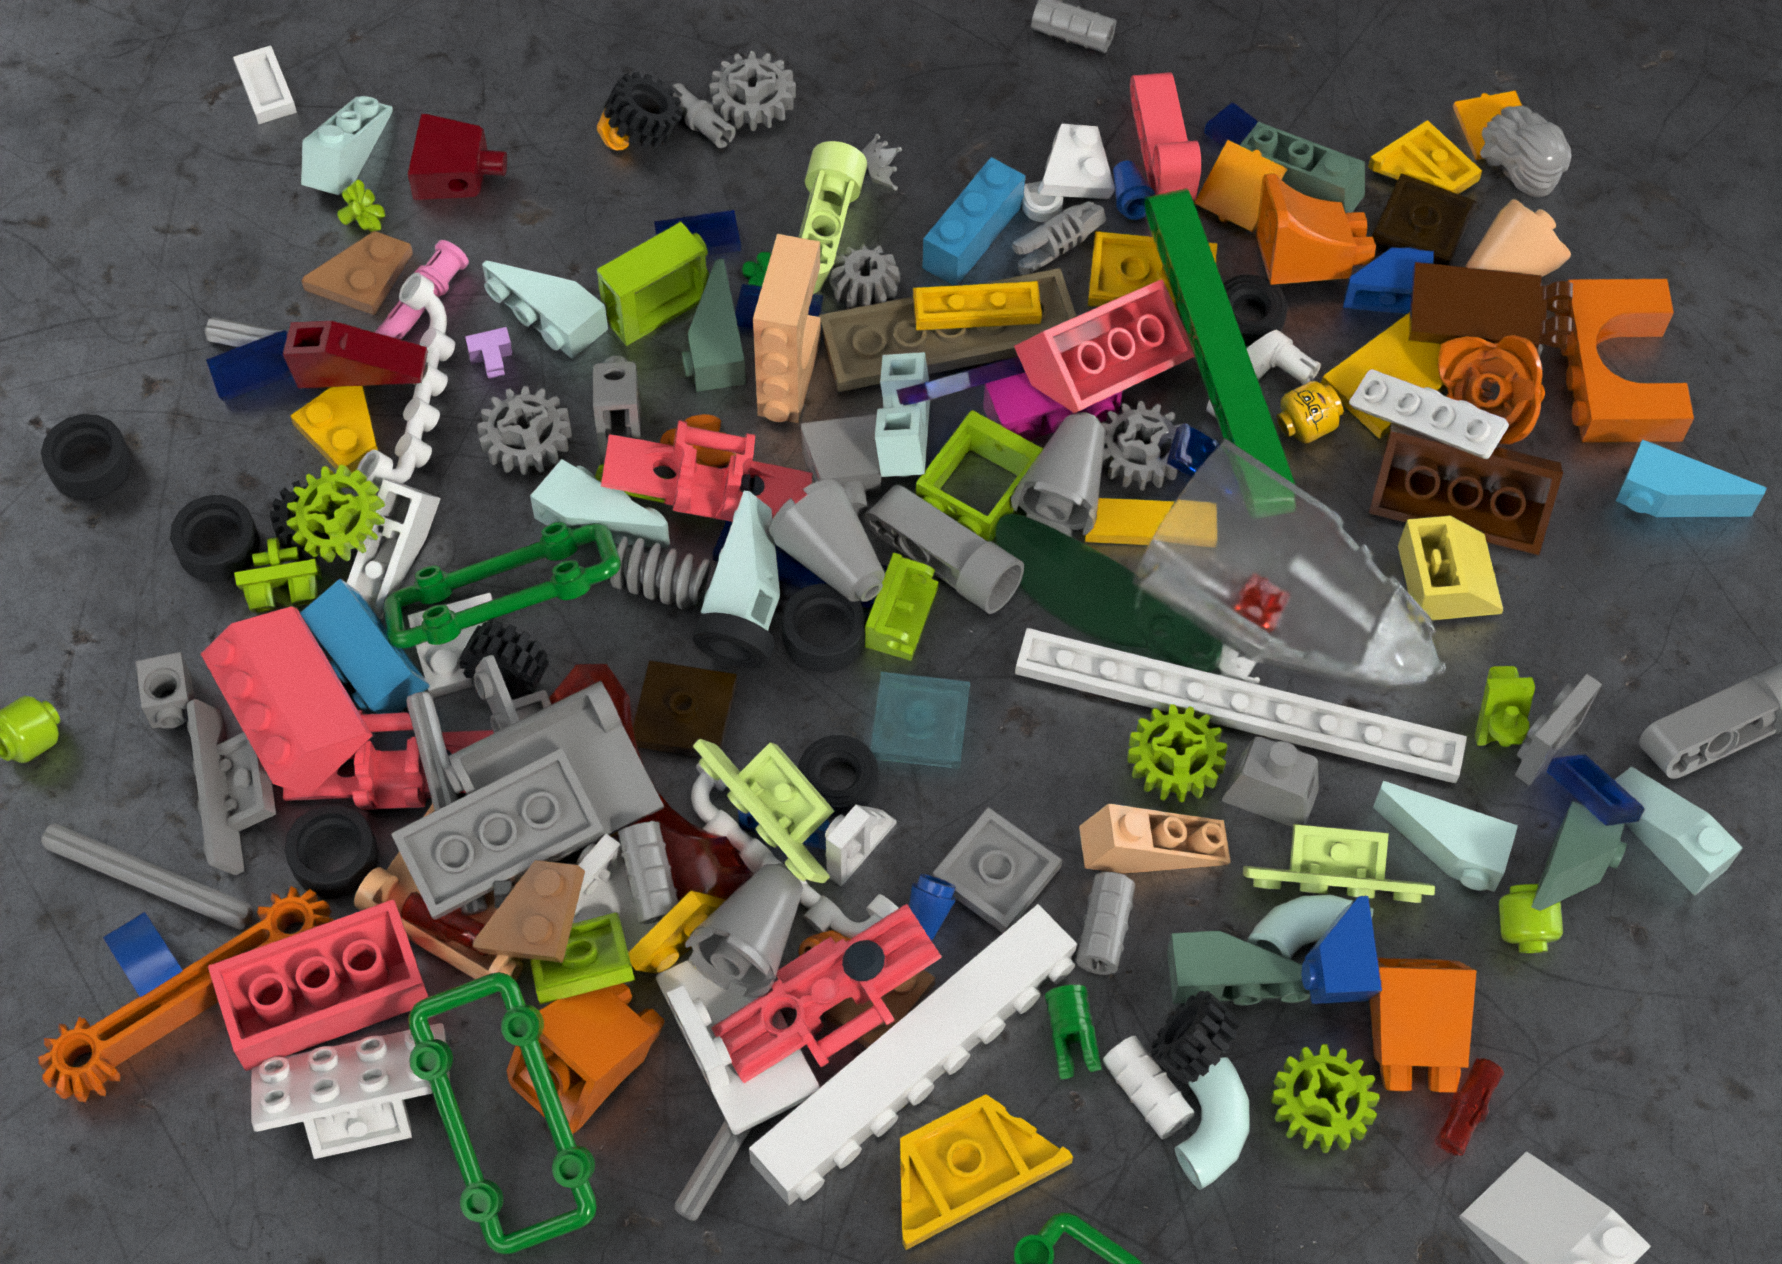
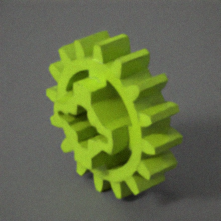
M339 465L336 474L327 466H323L321 478L316 479L311 474H307L306 480L309 486L306 489L295 486L293 489L300 497L299 501L287 503V508L296 514V517L286 521L287 526L297 531L292 537L294 541L302 547L305 546L304 550L311 556L316 558L320 554L327 562H333L336 553L343 560L349 561L351 557L350 550L356 548L362 554L365 553L366 548L363 541L366 538L376 541L378 535L372 528L374 525H381L385 522V519L376 513V510L385 506V502L380 497L375 496L379 491L378 487L372 481H366L367 477L361 471L356 469L351 474V471L344 465ZM342 488L352 489L357 492L358 496H353L351 493L345 494L342 492ZM318 530L320 533L328 534L330 540L317 537L313 531Z
M1170 704L1167 715H1163L1160 710L1154 708L1152 709L1150 721L1140 718L1137 724V732H1131L1128 745L1132 748L1128 750L1127 762L1135 764L1132 777L1134 779L1146 778L1143 789L1146 792L1151 791L1154 787L1161 789V800L1165 801L1169 793L1174 792L1178 801L1184 802L1186 792L1191 791L1199 799L1203 795L1204 785L1213 789L1219 777L1217 774H1223L1226 760L1223 758L1228 747L1227 743L1218 742L1222 729L1220 727L1208 728L1210 720L1208 714L1202 716L1199 720L1194 718V707L1189 706L1185 714H1178L1175 704ZM1165 731V733L1161 737H1155L1159 733ZM1193 769H1200L1196 773L1190 775V772Z
M1327 1044L1321 1045L1317 1056H1314L1308 1047H1304L1299 1055L1300 1062L1289 1056L1283 1066L1286 1072L1278 1071L1273 1083L1280 1089L1273 1091L1271 1103L1282 1105V1107L1277 1110L1274 1118L1276 1122L1287 1120L1290 1122L1286 1133L1288 1138L1298 1133L1304 1136L1303 1148L1308 1149L1313 1140L1320 1141L1323 1153L1329 1152L1333 1141H1336L1342 1150H1346L1351 1144V1135L1361 1141L1368 1131L1365 1125H1372L1377 1116V1113L1370 1108L1377 1105L1380 1096L1375 1092L1368 1091L1372 1087L1375 1077L1374 1075L1361 1076L1359 1071L1364 1062L1361 1059L1354 1061L1352 1064L1345 1061L1347 1050L1344 1048L1335 1057L1330 1055ZM1300 1077H1303L1302 1085L1305 1090L1301 1091L1297 1097H1294V1084ZM1320 1092L1323 1098L1318 1099L1316 1097L1317 1093ZM1332 1097L1333 1103L1330 1104L1327 1098ZM1356 1099L1355 1114L1348 1121L1346 1117L1348 1111L1345 1106L1350 1105L1351 1101Z

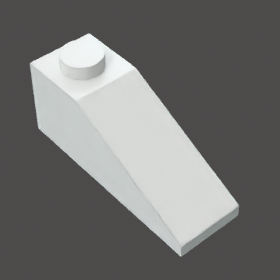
M384 479L378 497L385 502V506L376 510V513L382 516L385 522L381 525H374L372 528L378 535L376 541L369 538L363 541L366 552L363 554L359 551L357 552L347 584L360 592L379 619H382L384 616L383 604L385 599L399 589L422 548L441 499L407 485Z

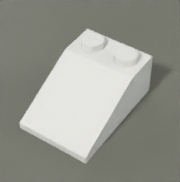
M1527 1151L1459 1216L1505 1264H1635L1651 1247L1611 1207Z

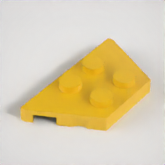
M987 1094L901 1137L902 1244L905 1250L1072 1164L1073 1156L1071 1152L1063 1146L1058 1148L1036 1133L1037 1128L1024 1119L1011 1116L1002 1104Z

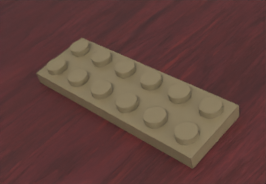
M1057 268L980 283L1038 281L1042 312L1041 324L916 330L913 297L819 315L821 317V333L838 392L880 384L883 355L925 352L928 374L1018 357L1014 348L1015 345L1077 317L1061 269Z

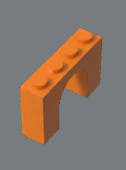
M1568 280V282L1573 283V298L1568 300L1567 313H1555V316H1568L1572 318L1571 335H1567V346L1560 349L1561 354L1568 358L1569 366L1566 372L1567 389L1573 391L1575 401L1572 406V421L1574 426H1579L1582 443L1641 442L1642 439L1648 442H1683L1694 420L1688 384L1636 383L1625 380L1615 375L1603 364L1596 347L1605 340L1617 337H1663L1674 313L1668 280Z

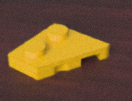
M1428 120L1372 155L1368 165L1372 171L1396 180L1399 179L1402 173L1456 194H1460L1477 183L1482 174V170Z
M363 386L330 387L290 415L293 425L336 470L339 465H344L353 473L368 452L371 450L378 451Z
M691 890L628 952L633 968L637 971L654 974L670 968L679 957L692 949L691 946L686 948V941L691 933L727 899Z

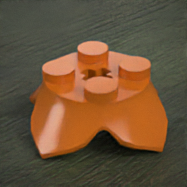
M1510 335L1503 337L1498 343H1491L1479 337L1465 336L1441 344L1438 371L1440 379L1448 389L1446 397L1457 401H1467L1478 409L1505 418L1509 427L1499 441L1500 444L1510 445L1526 438L1537 422L1540 415L1541 402L1545 396V389L1541 384L1542 363L1532 341L1524 337ZM1493 384L1500 386V392L1496 399H1490V396L1494 394L1490 390Z

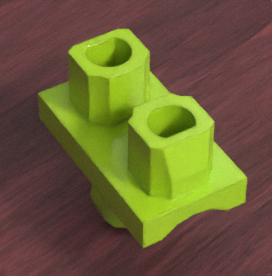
M277 537L267 539V552L252 554L255 567L269 564L271 566L234 572L236 586L244 593L249 609L253 613L276 609L273 588L289 585L293 606L311 604L317 599V580H322L320 565L317 566L315 559L284 564L283 562L299 559L297 547L281 549Z
M1493 666L1489 668L1475 732L1477 746H1484L1493 741H1499V744L1503 747H1509L1512 744H1522L1530 729L1528 716L1535 691L1533 677L1519 678L1515 666Z

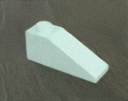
M1632 766L1597 794L1694 896L1727 871L1743 849L1709 813Z
M1386 781L1382 782L1373 806L1380 815L1449 877L1460 880L1464 886L1470 889L1480 891L1487 889L1495 892L1505 873L1518 825Z

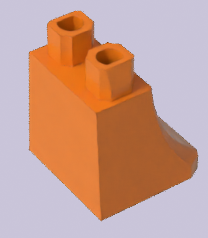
M1275 173L1264 174L1256 239L1270 285L1347 279L1352 274L1353 266L1368 265L1374 260L1376 244L1373 236L1366 237L1367 219L1364 212L1345 213L1342 202L1326 201L1307 196L1285 184Z
M1377 957L1382 991L1369 999L1373 1055L1374 1059L1380 1063L1383 1087L1389 1091L1412 1090V1066H1428V1089L1430 1091L1456 1093L1461 1075V1067L1468 1068L1477 970L1454 960Z
M624 983L564 999H557L539 1010L544 1019V1029L538 1040L572 1134L583 1127L614 1089L645 1060L650 1046L659 1037L664 1026V1018L652 1008H646L639 1014H636L628 1007L632 994L630 988ZM515 1045L506 1069L508 1082L518 1094L545 1118L521 1049Z

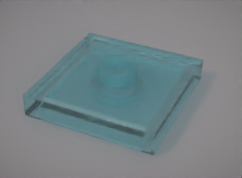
M881 672L870 749L877 760L960 769L970 682Z

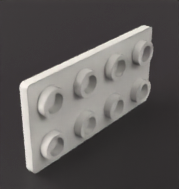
M690 959L656 975V981L734 1135L740 1134L803 1103L820 1088L800 1049L746 1083L742 1082L732 1065V1060L720 1036H715L711 1027L757 999L743 996L747 988L732 982L728 990L717 986L707 979L692 964ZM779 1010L773 1018V1027L785 1029L788 1025Z
M443 1024L430 1025L434 1039H439L446 1043ZM410 1029L383 1036H369L360 1041L332 1047L322 1046L313 1051L286 1057H272L265 1060L260 1066L252 1068L251 1123L254 1131L258 1132L303 1122L314 1159L412 1138L411 1124L404 1099L431 1094L432 1091L429 1082L417 1077L410 1068L409 1058L411 1051L415 1047Z

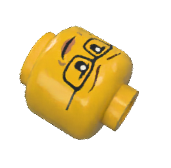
M1310 381L1286 393L1281 398V413L1277 414L1276 417L1285 436L1290 437L1293 435L1298 441L1307 444L1337 429L1340 421L1339 416L1343 414L1344 410L1339 396L1331 385L1327 384L1324 386L1318 381Z

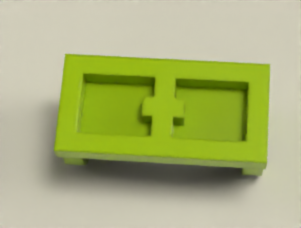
M893 552L884 580L882 581L883 587L877 594L865 625L866 648L906 660H912L939 587V582L931 579L935 569L926 564L903 558L902 555Z

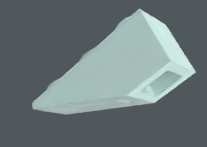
M355 97L303 140L301 185L336 195L342 193L360 174L392 114L393 107L378 103V100L373 97Z
M488 260L482 263L486 281L484 288L489 296L498 303L503 301L508 305L523 325L527 327L532 325L538 330L552 349H561L573 359L608 330L605 305L576 281Z
M561 459L530 495L534 518L547 526L552 523L563 522L568 528L574 530L589 524L600 523L610 529L615 544H620L621 540L626 536L628 545H634L638 538L644 539V547H652L655 543L661 545V548L666 549L670 545L668 524L661 513L651 507L645 509L631 501L624 491L601 487V482L596 480L595 476L583 466L578 465L574 467Z
M744 490L739 506L734 512L729 534L719 554V562L710 587L705 593L700 613L717 612L739 616L760 625L768 631L780 597L775 542L769 532L773 520L772 509L750 491Z

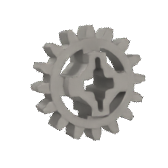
M750 51L748 59H743L738 53L734 54L733 64L723 60L721 62V71H713L712 73L713 83L709 84L714 112L721 111V118L725 121L733 118L735 120V128L737 129L744 123H749L751 131H755L757 123L761 122L767 128H771L772 118L783 121L785 120V110L792 111L794 108L793 98H796V82H793L792 70H784L783 60L771 63V55L769 53H766L762 59L756 58L754 51Z
M523 386L521 395H515L511 389H507V399L502 401L497 397L491 398L493 410L482 409L481 416L483 422L477 424L481 450L483 453H488L492 465L502 461L504 472L507 473L514 466H519L521 475L527 474L529 466H535L539 472H543L544 461L548 460L553 464H557L559 462L557 451H568L567 438L572 437L568 410L567 408H561L560 399L557 396L547 400L545 389L541 388L536 395H531L528 386Z
M1143 401L1138 402L1136 410H1131L1126 403L1122 404L1120 415L1109 411L1106 423H1100L1105 429L1102 467L1109 466L1107 477L1113 479L1118 475L1122 476V486L1126 488L1130 485L1131 481H1137L1140 490H1145L1148 481H1152L1157 488L1162 487L1164 476L1174 480L1178 468H1184L1189 439L1184 438L1185 425H1174L1176 414L1170 412L1165 416L1161 415V405L1156 404L1152 410H1146ZM1118 435V441L1114 443V439ZM1169 448V453L1161 460L1160 457L1164 456L1165 450Z

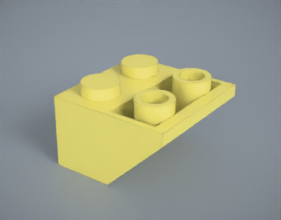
M1452 516L1407 519L1398 544V550L1415 622L1502 614L1503 606L1485 534Z

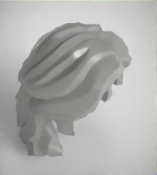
M1527 106L1503 108L1501 115L1497 114L1491 119L1492 121L1487 123V127H1484L1481 134L1485 141V145L1480 151L1482 158L1486 159L1490 167L1494 165L1506 167L1503 170L1504 175L1511 179L1515 187L1523 193L1537 198L1549 195L1554 190L1555 185L1558 184L1562 173L1568 170L1572 157L1571 147L1567 143L1562 129L1551 122L1547 123L1538 113H1532Z

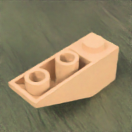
M1107 804L1079 826L1085 869L1126 874L1223 866L1231 863L1224 820Z

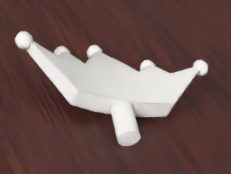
M1225 638V644L1215 660L1221 673L1219 675L1253 684L1258 683L1260 678L1249 677V674L1256 662L1262 659V655L1238 657L1239 653L1243 652V648L1230 649L1229 643L1231 639Z

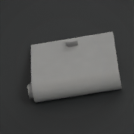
M601 681L449 755L448 757L452 765L444 768L455 793L458 794L465 790L468 795L563 748L606 832L605 834L611 835L664 808ZM605 834L575 848L574 850L550 862H558L586 848L589 844L596 843ZM522 876L513 880L512 884L518 882Z

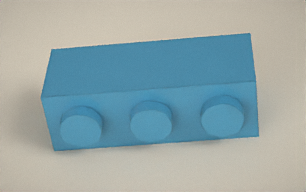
M991 157L923 238L922 268L953 286L959 285L1021 209L1024 197L1025 175Z
M339 579L300 612L322 651L327 650L333 658L329 663L336 675L344 683L350 681L356 689L352 697L365 713H400L407 707L406 699L408 696L424 692L430 687L404 650L391 645L385 625L360 592L343 580Z

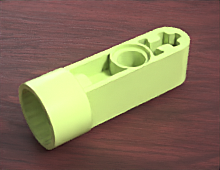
M827 141L815 146L805 177V186L810 195L798 238L820 241V270L813 294L822 289L833 267L849 203L859 197L867 168V160L863 153L843 142Z

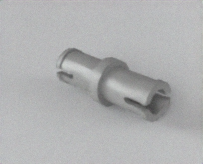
M680 83L672 85L673 89L679 93L678 96L674 93L672 97H679L681 101L679 107H683L681 116L685 118V124L693 131L702 132L718 148L726 147L727 143L720 137L723 136L731 142L736 132L734 126L728 124L714 112V107L708 101L699 100Z

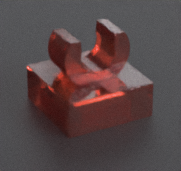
M1253 572L1246 579L1230 613L1265 635H1268L1275 629L1291 595H1289L1288 591L1281 590L1270 583L1269 579Z

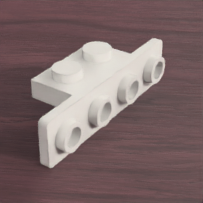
M1373 369L1367 372L1349 401L1350 405L1356 410L1483 459H1488L1509 427L1505 418L1478 409L1467 401H1457L1448 398L1432 388H1422Z

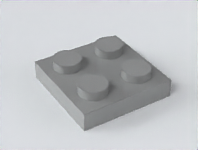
M1586 674L1576 687L1568 683L1555 699L1553 703L1555 707L1550 714L1546 716L1543 713L1528 731L1527 736L1529 738L1517 753V756L1522 761L1515 773L1516 777L1529 786L1579 728L1602 683Z
M988 807L934 870L932 876L955 885L953 897L1004 933L1016 923L1058 872L1062 865V859Z

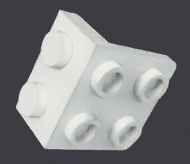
M605 834L597 844H589L577 860L576 865L584 869L585 874L573 923L618 912L629 952L658 922L639 924L635 904L632 902L633 895L630 883L626 879L628 874L624 859L621 856V844L608 834Z

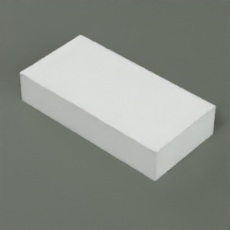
M271 45L233 57L258 124L297 113L293 98Z

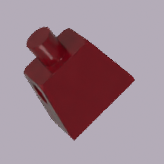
M421 113L407 174L413 200L476 197L480 194L484 174L506 175L507 152L488 150L484 129L478 125Z

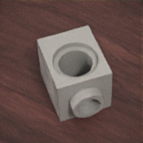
M177 652L135 661L141 708L152 729L158 727L175 728L188 721L186 703L195 698L191 672L182 653ZM175 690L170 696L159 698L163 693Z

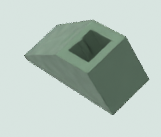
M1261 122L1255 125L1240 144V146L1252 152L1259 150L1262 153V157L1285 167L1287 171L1282 181L1294 190L1316 199L1342 202L1345 213L1353 212L1365 196V162Z
M1221 931L1171 934L1167 948L1173 1004L1186 1003L1187 998L1192 995L1196 997L1200 991H1209L1219 1001L1233 1000L1234 1004L1242 1006L1259 1003L1262 999L1281 998V1001L1286 1003H1297L1307 1000L1310 996V990H1306L1303 986L1302 965Z

